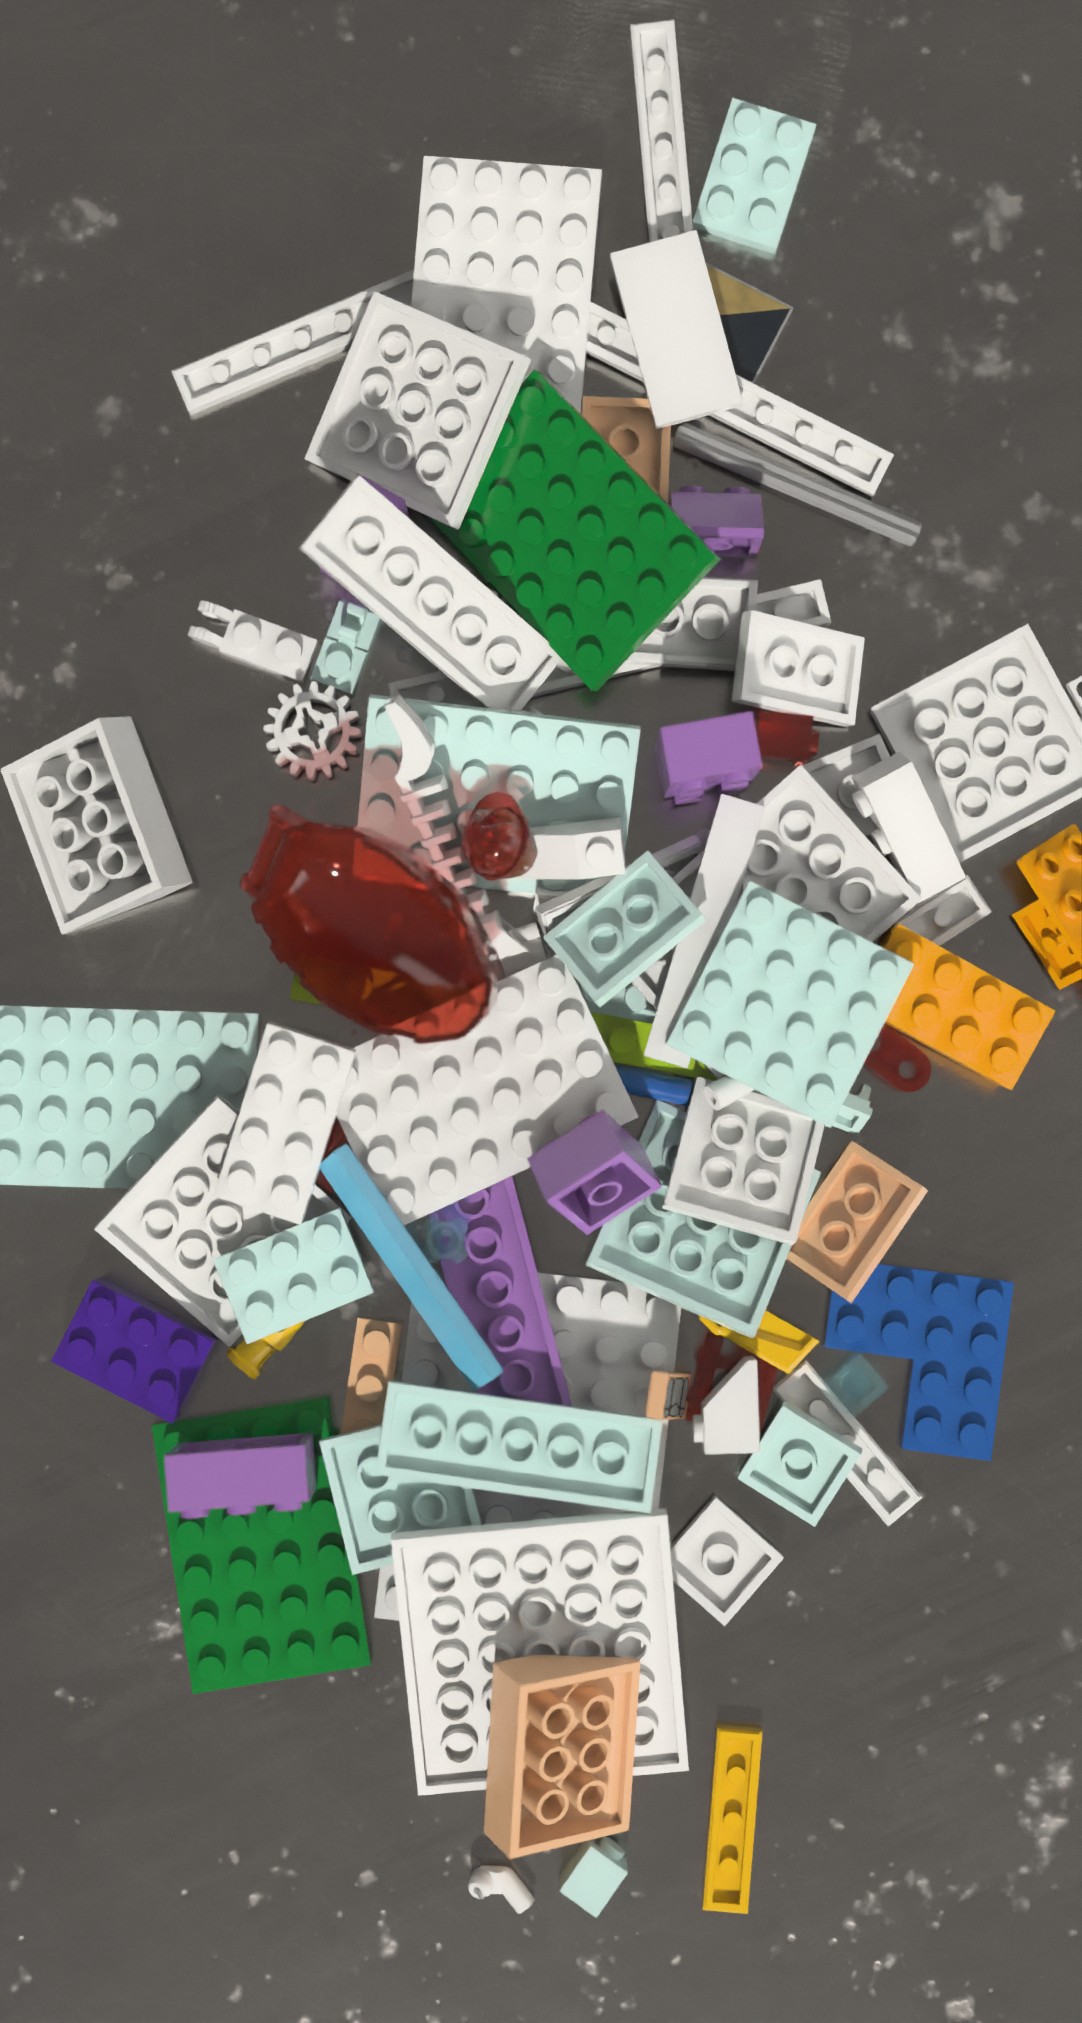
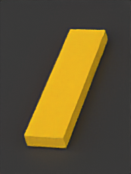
M716 1724L702 1894L703 1910L748 1914L762 1745L761 1728Z

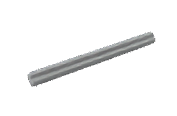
M681 423L676 430L673 445L678 449L907 546H912L918 538L922 524L917 520L688 423Z

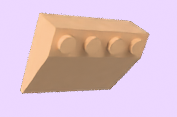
M529 1655L493 1663L484 1834L509 1859L629 1831L640 1661L638 1659Z

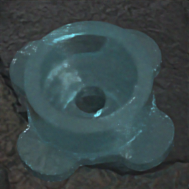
M431 1217L424 1222L423 1230L427 1234V1246L423 1249L422 1253L429 1262L434 1263L439 1259H451L455 1263H460L466 1259L468 1250L464 1247V1234L468 1231V1224L464 1219L454 1218L452 1221H439L436 1217ZM443 1236L450 1238V1242L446 1245L441 1242Z

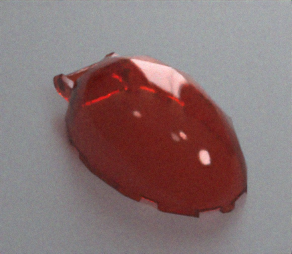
M281 805L271 806L268 813L269 825L248 873L242 875L239 885L244 891L258 900L251 905L255 923L262 924L263 930L272 941L269 948L280 964L286 962L288 967L301 978L300 985L326 1007L371 1032L390 1037L399 1035L414 1039L413 1043L417 1044L458 1040L470 1033L489 1015L497 1000L498 952L468 898L412 848L373 829L332 822L307 821L287 807ZM285 835V838H284V840H283V842H282V845H281V847H280V849H279V852H278L277 857H276V859H275V861H274V864H273V866H272V868H271V871H270V873H269V875H268V878H267V880H265V879H266V876H267V874H268V872H269V869H270V867H271V864H272V862H273V860H274V857H275V855H276V853H277V850H278V848H279V846H280V843H281V841H282V838H283V836Z

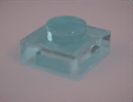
M855 1352L824 1379L825 1383L855 1417L889 1389L888 1385L859 1352Z

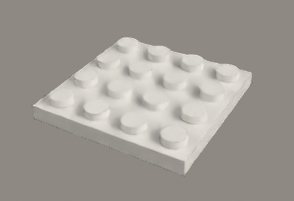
M374 291L304 459L351 481L359 473L406 501L407 507L459 530L531 359Z
M1028 624L869 709L892 754L900 752L912 761L959 863L1082 797V721Z
M218 1094L106 1213L94 1229L230 1347L242 1335V1331L213 1259L298 1224L214 1197L239 1116V1112ZM315 1182L303 1222L340 1207L347 1223L352 1218V1215L328 1191Z

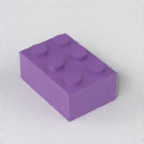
M752 711L662 727L659 730L654 746L663 799L674 798L675 805L701 800V795L709 791L718 790L719 797L721 794L731 796L745 792V787L752 783L762 767Z
M313 1433L177 1443L164 1456L168 1512L181 1511L182 1518L205 1517L210 1515L209 1509L227 1508L229 1515L249 1514L256 1511V1505L274 1504L275 1511L297 1510L302 1508V1502L310 1500L317 1488Z

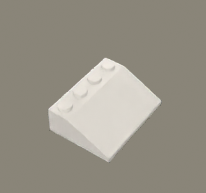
M131 716L97 718L0 769L61 934L73 932L149 903L193 883Z

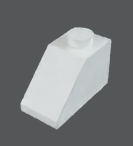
M744 1356L701 1402V1415H693L694 1442H702L704 1454L760 1453L757 1360L754 1356Z

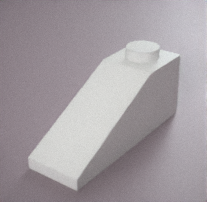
M614 817L528 828L537 857L533 867L527 873L520 877L509 879H587L625 874L626 857L621 818ZM519 829L486 833L490 865L495 868L503 867L512 859L517 851L520 840Z

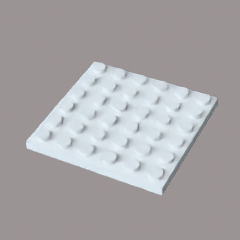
M666 1508L651 1509L650 1513L627 1511L392 1533L391 1546L418 1796L486 1789L493 1663L529 1655L638 1659L640 1661L633 1776L689 1771Z

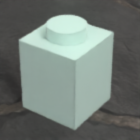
M606 1836L602 1837L601 1840L595 1838L584 1841L559 1876V1892L597 1918L628 1874L627 1859L623 1857L625 1851L615 1841Z

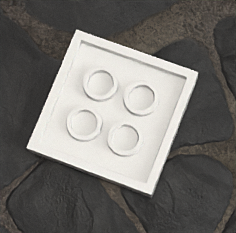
M697 1076L694 1081L662 1208L794 1245L797 1241L825 1125L768 1096L750 1092L717 1111L710 1106L704 1094V1087L714 1081Z

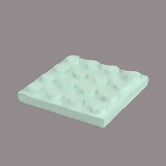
M749 881L666 1045L831 1128L914 963Z
M656 1100L638 1142L643 1146L662 1188L602 1225L585 1265L752 1339L756 1335L792 1245L662 1208L686 1112ZM816 1169L813 1171L803 1216L821 1174Z

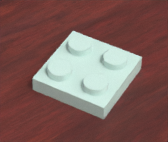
M784 1401L760 1439V1453H751L737 1479L815 1527L857 1462L863 1448L787 1401Z

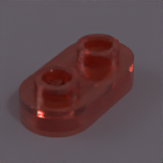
M884 1023L877 1036L879 1045L876 1050L869 1052L864 1065L898 1091L914 1092L923 1088L931 1076V1063L928 1057L892 1027ZM904 1061L910 1062L914 1067V1073L908 1079L903 1078L899 1073V1066Z

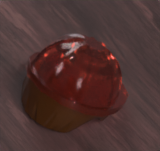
M501 792L487 794L477 803L470 815L469 822L463 827L461 850L464 852L473 871L490 881L516 878L527 873L533 867L537 852L530 838L529 821L520 804L512 795Z

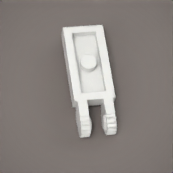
M200 601L197 609L199 612H202L206 617L218 619L229 625L224 638L199 626H191L187 636L219 649L223 655L298 683H304L319 644L318 640L236 609L232 612L208 601Z

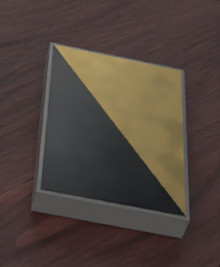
M706 263L735 374L755 384L794 307Z

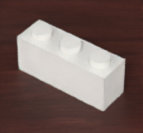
M898 752L851 777L858 790L852 794L853 800L864 818L870 816L876 828L875 831L870 833L876 848L883 856L889 855L895 870L921 897L918 903L966 878L911 760Z

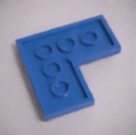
M879 1263L852 1303L830 1289L822 1346L911 1359L899 1447L905 1450L991 1461L1014 1282Z

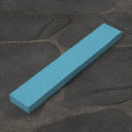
M345 1144L331 1153L321 1163L320 1170L471 1389L476 1391L503 1373V1368L350 1147Z

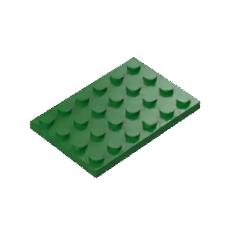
M535 369L524 380L518 390L459 530L429 517L528 624L549 642V646L592 691H598L721 560L707 543L541 372Z
M331 1395L177 1419L174 1423L164 1421L152 1424L192 1693H203L370 1666L372 1657L359 1574L352 1575L319 1443L322 1438L337 1435ZM313 1433L317 1488L309 1501L302 1502L301 1509L275 1511L274 1504L256 1505V1511L253 1513L229 1515L227 1508L209 1509L210 1515L189 1519L182 1518L181 1511L168 1512L164 1456L177 1443Z

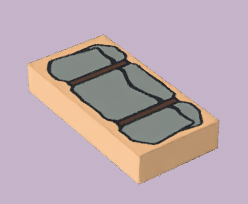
M653 1371L650 1378L645 1412L646 1417L659 1420L685 1419L691 1374L677 1371Z

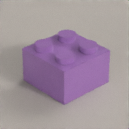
M605 1110L586 1117L578 1126L560 1138L546 1143L540 1151L527 1158L546 1201L586 1235L662 1188L643 1146Z

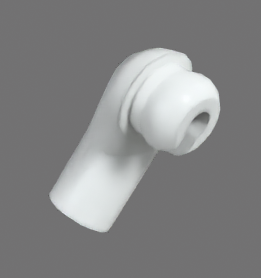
M482 1865L471 1873V1878L468 1881V1890L473 1897L483 1899L484 1896H489L490 1894H503L517 1914L527 1910L535 1901L534 1896L514 1870L507 1866Z

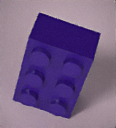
M101 1276L92 1280L51 1362L170 1423H174L186 1407L220 1339L213 1332Z

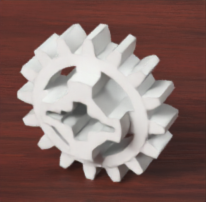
M316 681L311 682L309 692H303L301 687L295 684L293 685L294 697L289 699L282 693L278 695L283 705L280 710L268 708L267 712L275 719V723L264 725V731L269 735H274L275 739L270 740L266 744L269 751H281L275 762L280 767L291 762L290 774L294 777L302 769H306L309 780H315L317 770H323L325 775L331 778L333 777L332 765L338 764L343 769L348 767L343 757L346 752L355 755L358 753V749L351 743V739L362 737V731L359 728L351 727V724L360 717L357 711H345L351 702L346 695L335 700L336 689L334 686L330 685L324 693H320ZM311 703L327 705L336 713L323 714L314 710ZM296 709L297 716L292 727L284 729L287 718ZM307 714L318 727H324L318 731L319 749L308 735L302 736V734L308 732ZM342 731V737L338 746L330 754L328 747L333 736L340 734ZM306 749L312 752L315 760L300 758L290 750Z

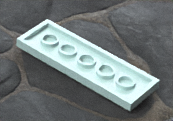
M389 1381L375 1475L650 1513L663 1420Z

